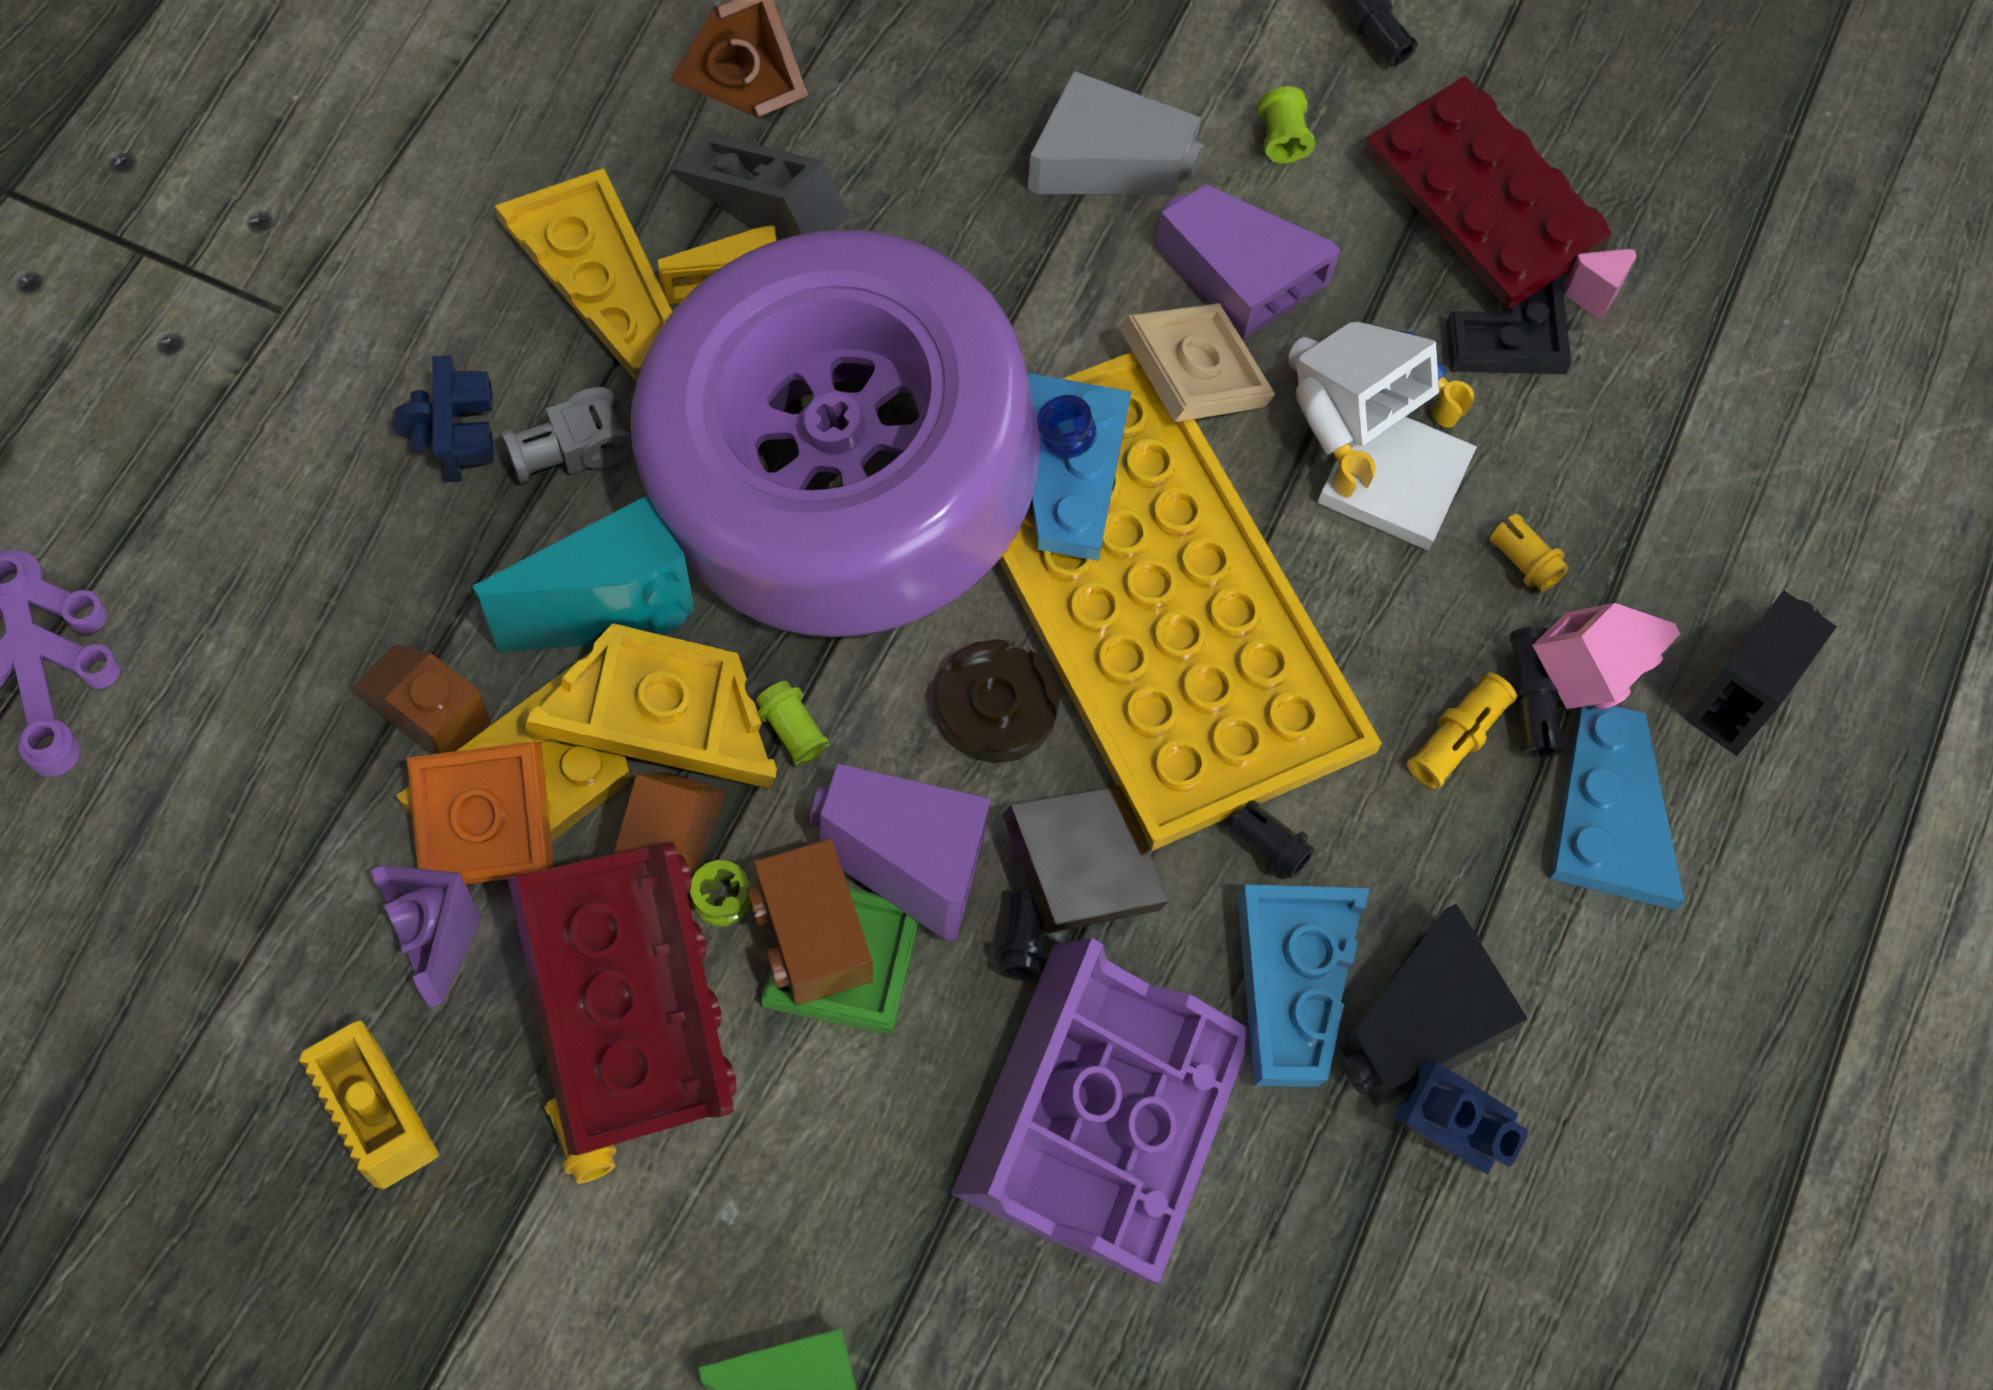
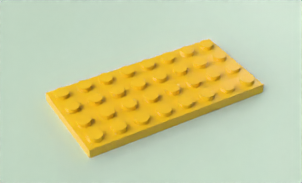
M1133 351L1062 378L1131 392L1099 561L1037 550L1030 506L1020 530L998 562L1117 786L1121 787L1129 802L1141 833L1151 852L1238 814L1243 807H1247L1250 801L1256 800L1259 804L1376 754L1382 744L1380 738L1195 419L1180 422L1173 421Z

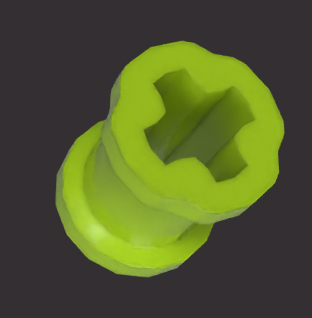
M1291 86L1278 87L1263 94L1257 102V113L1260 120L1265 122L1268 136L1264 141V151L1272 162L1280 164L1293 163L1309 156L1314 150V135L1306 127L1304 117L1308 106L1305 93L1299 88Z

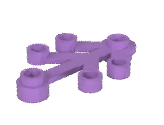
M6 550L0 552V617L3 614L6 626V633L0 640V689L15 669L27 721V727L24 729L19 740V753L23 760L37 774L46 777L59 776L69 771L78 761L80 743L63 722L56 720L43 659L78 674L87 686L94 689H102L112 685L119 677L120 664L113 653L103 645L94 644L84 648L35 625L31 609L32 605L64 617L69 626L80 634H90L98 631L107 620V610L98 596L91 591L79 590L70 593L43 581V570L32 555L20 550ZM17 573L10 582L1 583L7 576ZM94 606L93 611L87 617L75 618L77 611L82 607ZM95 661H107L106 666L100 672L88 673L90 665ZM54 735V740L50 746L41 750L36 749L43 739Z

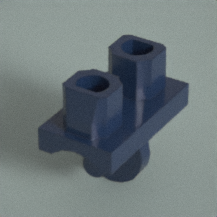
M451 355L433 356V404L429 403V394L422 390L411 392L410 403H404L393 411L392 428L397 434L410 438V448L413 451L423 452L428 450L429 439H433L434 457L442 461L443 482H461L462 466L494 461V441L489 421L462 423V413L492 411L493 388L488 371H456Z
M1427 1057L1424 1058L1419 1067L1418 1083L1410 1088L1407 1094V1101L1398 1108L1393 1118L1472 1168L1487 1175L1495 1161L1508 1167L1513 1165L1528 1136V1130L1515 1122L1518 1116L1517 1112L1441 1063Z

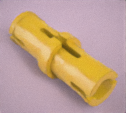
M1493 672L1484 673L1477 685L1457 708L1445 710L1438 719L1439 728L1417 754L1407 761V767L1411 774L1419 782L1431 789L1441 788L1444 780L1468 752L1475 753L1480 750L1486 743L1487 737L1485 733L1506 708L1515 702L1517 694L1511 684L1498 674Z

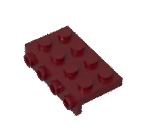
M1465 75L1366 138L1364 148L1366 154L1508 310L1570 270L1579 254L1602 252L1607 248L1612 231L1608 228L1603 215L1594 207L1586 205L1571 189L1570 183L1563 172L1555 167H1551L1534 149L1528 135L1521 129H1515L1498 111L1493 98L1487 92L1479 91Z
M671 841L507 878L568 1155L578 1156L706 1117L719 1118L732 1114L734 1109L732 1096L735 1095L737 1089L736 1076L730 1061L722 1054L717 1031L721 1025V1009L715 993L707 986L702 961L706 958V941L701 927L692 919L687 896L691 890L689 866L685 858L678 854L674 843Z

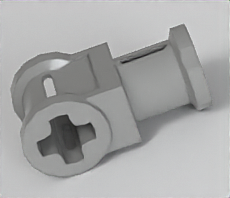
M604 387L584 389L571 396L566 402L546 408L548 423L518 433H514L510 429L501 432L520 484L529 481L531 473L563 462L570 475L587 468L602 469L620 463L633 451L632 437L628 431L620 427L614 412L617 401L611 390ZM592 406L596 411L590 413L589 408ZM606 444L607 448L604 450L601 448V445Z

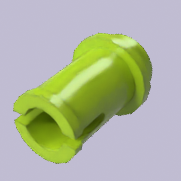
M781 681L770 686L757 697L756 703L760 708L758 714L762 722H769L791 754L794 764L801 766L825 752L830 746V742L826 736H823L801 702L804 696L802 690L799 687L792 688L788 681Z

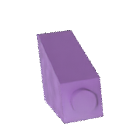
M1207 184L1188 196L1184 194L1176 196L1163 208L1160 214L1155 247L1208 304H1221L1242 340L1253 335L1331 284L1340 254V249L1332 241Z
M837 764L830 787L819 786L812 805L810 825L820 827L819 842L832 838L843 871L941 938L957 942L985 838L991 799Z

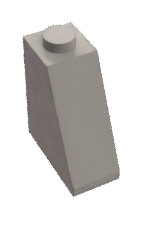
M1074 71L1030 155L1027 190L1036 194L1174 195L1183 175L1193 176L1201 160L1204 143L1197 141L1201 117Z

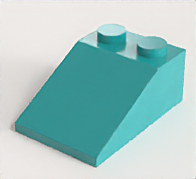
M647 496L472 586L492 642L498 652L590 646L596 642L612 623L664 635L680 627L687 619V616L695 613L685 554Z

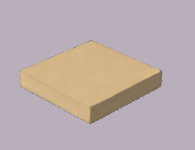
M1220 303L1128 315L1120 327V331L1174 422L1264 408L1275 395Z

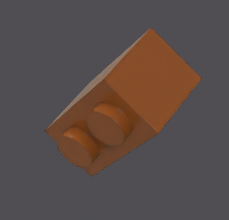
M832 838L754 861L757 885L748 887L746 890L757 926L770 923L776 946L765 950L776 988L789 985L795 1006L872 983L873 961Z

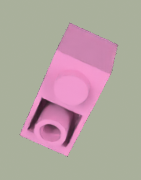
M1617 603L1566 612L1532 646L1552 683L1559 691L1558 694L1566 709L1595 705L1597 709H1606L1625 700L1631 693L1629 687L1643 673L1661 663L1663 660L1661 654L1680 635V632L1675 623Z

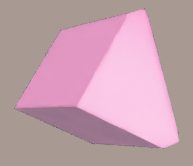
M1635 249L1579 254L1564 284L1565 296L1601 321L1620 291L1637 257Z

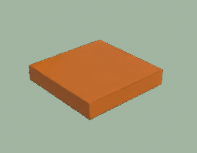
M533 741L407 758L418 869L460 873L465 885L508 880L507 878L554 868L542 742Z

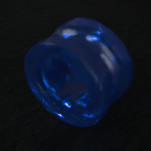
M1062 395L1046 402L1039 411L1037 417L1038 430L1042 436L1043 444L1050 454L1058 458L1070 459L1084 454L1095 443L1097 436L1096 424L1092 417L1091 409L1085 400L1074 395ZM1072 420L1075 430L1062 434L1059 424Z

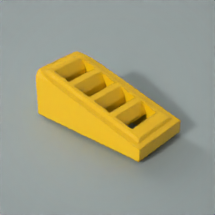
M774 225L745 231L658 259L661 288L668 303H681L702 281L725 264L751 250L776 241Z

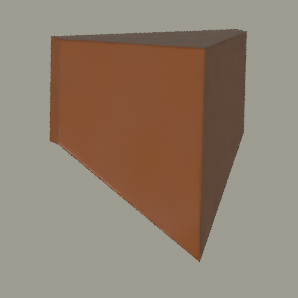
M730 0L715 6L670 81L756 117L808 96L774 0Z

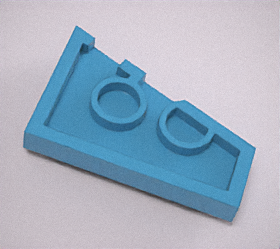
M1027 373L1040 435V460L1037 481L1030 503L1037 550L1099 561L1131 392Z
M1595 705L1578 707L1550 879L1678 910L1685 901L1646 713L1618 706L1606 709H1597Z
M1245 884L1237 892L1254 1086L1319 1087L1328 1080L1344 1008L1341 1000L1348 969L1354 963L1358 941H1355L1360 915L1366 908L1370 888Z

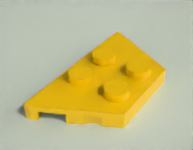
M613 623L596 640L592 651L586 658L578 660L562 677L559 687L541 706L536 705L529 712L524 732L771 789L777 772L774 759L768 760L759 734L762 723L755 702L746 693L745 683L747 679L738 653Z
M573 665L457 750L463 751L533 741L542 742L552 842L631 782L627 758L624 755L524 733L529 712L536 705L541 706L559 687L562 677ZM409 785L398 793L396 797L407 813L412 814Z

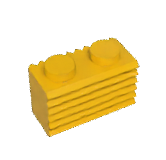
M362 1020L351 1023L302 1051L299 1062L306 1069L305 1073L313 1081L312 1086L319 1092L318 1097L325 1104L324 1109L332 1116L331 1121L338 1128L337 1133L345 1140L344 1145L351 1152L350 1157L358 1164L357 1169L375 1188L386 1189L438 1157L439 1153L379 1044Z

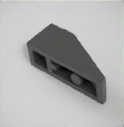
M709 133L672 168L677 179L751 228L756 229L774 225L776 241L800 234L836 230L849 217L822 160Z

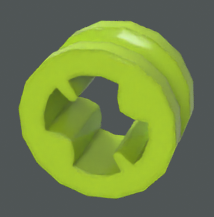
M715 860L704 864L698 869L691 880L690 890L696 914L704 922L713 926H729L740 921L747 914L751 906L746 888L750 887L746 872L739 865L728 860ZM720 881H729L732 893L739 892L737 897H726L722 906H713L710 894H704L705 890H716Z

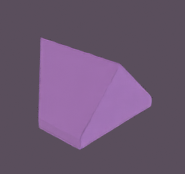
M382 865L370 870L376 885L387 902L384 906L398 935L402 952L404 954L407 953L415 972V976L412 977L418 991L429 1008L443 1003L482 919L460 873Z

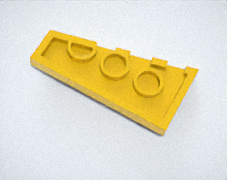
M603 168L494 205L499 222L636 381L644 357L655 335L672 313V310L605 169Z

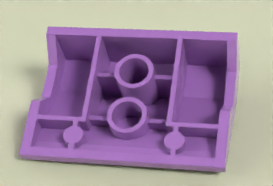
M1094 938L1054 945L951 1194L1010 1225L1149 1283L1160 1284L1250 1042L1249 1028L1191 994L1149 985L1109 962L1106 958L1103 944Z

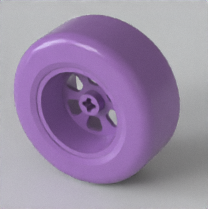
M830 230L800 234L768 243L725 264L693 289L668 316L655 335L644 357L632 398L631 436L637 471L650 502L685 554L686 564L708 589L731 607L760 623L784 631L825 637L859 636L907 625L950 604L983 578L1006 552L1020 530L1030 507L1036 486L1040 460L1038 422L1025 360L1018 338L1008 317L985 286L959 263L921 243L891 234L860 230ZM869 380L858 393L841 392L834 388V383ZM809 392H812L814 395L813 400L799 414L783 412L789 405ZM902 392L910 393L913 396L919 411V418L914 423L894 426L881 424L877 415V410L881 405ZM767 440H795L799 448L798 457L777 472H766L761 465L758 452L759 446ZM880 450H886L899 455L893 462L870 477L863 470L866 462ZM818 472H831L842 476L843 487L825 490H805L812 477Z

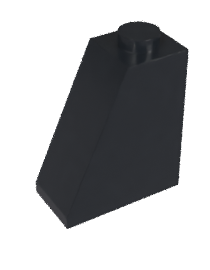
M1783 590L1684 720L1732 754L1738 756L1780 707L1837 626L1824 618L1813 605L1806 601L1798 600Z
M1457 903L1442 912L1341 1049L1345 1055L1342 1059V1064L1347 1078L1359 1094H1368L1375 1108L1408 1092L1412 1086L1418 1083L1419 1067L1425 1057L1435 1060L1451 1070L1509 1040L1528 1020Z

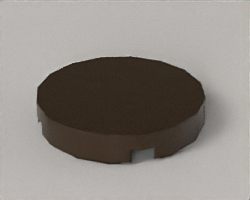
M995 639L974 642L950 657L944 665V670L940 673L938 681H936L933 692V706L936 724L951 746L969 758L990 763L1019 760L1040 748L1054 729L1060 697L1055 675L1044 659L1029 649L1028 653L1022 648L1014 647V642Z

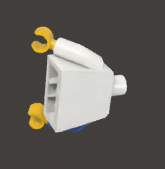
M1352 322L1321 342L1308 337H1302L1294 343L1290 350L1289 365L1298 375L1297 402L1326 455L1334 454L1339 466L1333 477V486L1341 496L1346 498L1351 497L1356 488V482L1351 473L1356 474L1361 479L1362 484L1368 488L1376 470L1374 459L1363 451H1353L1349 445L1351 442L1364 446L1435 395L1438 397L1431 407L1433 419L1443 427L1452 428L1461 416L1466 415L1474 401V392L1468 384L1457 380L1448 382L1444 377L1448 371L1437 360L1436 342L1419 337L1409 331H1394L1362 322Z

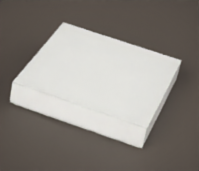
M1405 416L1364 446L1354 442L1349 444L1353 451H1363L1374 459L1376 470L1369 487L1366 488L1362 484L1361 479L1356 474L1351 473L1354 476L1356 488L1351 497L1341 496L1333 486V477L1339 466L1338 461H1336L1321 492L1318 503L1430 551L1477 446Z

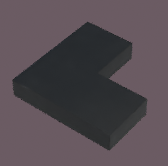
M1559 276L1509 310L1501 303L1502 312L1450 311L1446 326L1451 372L1567 374L1572 364L1562 276Z

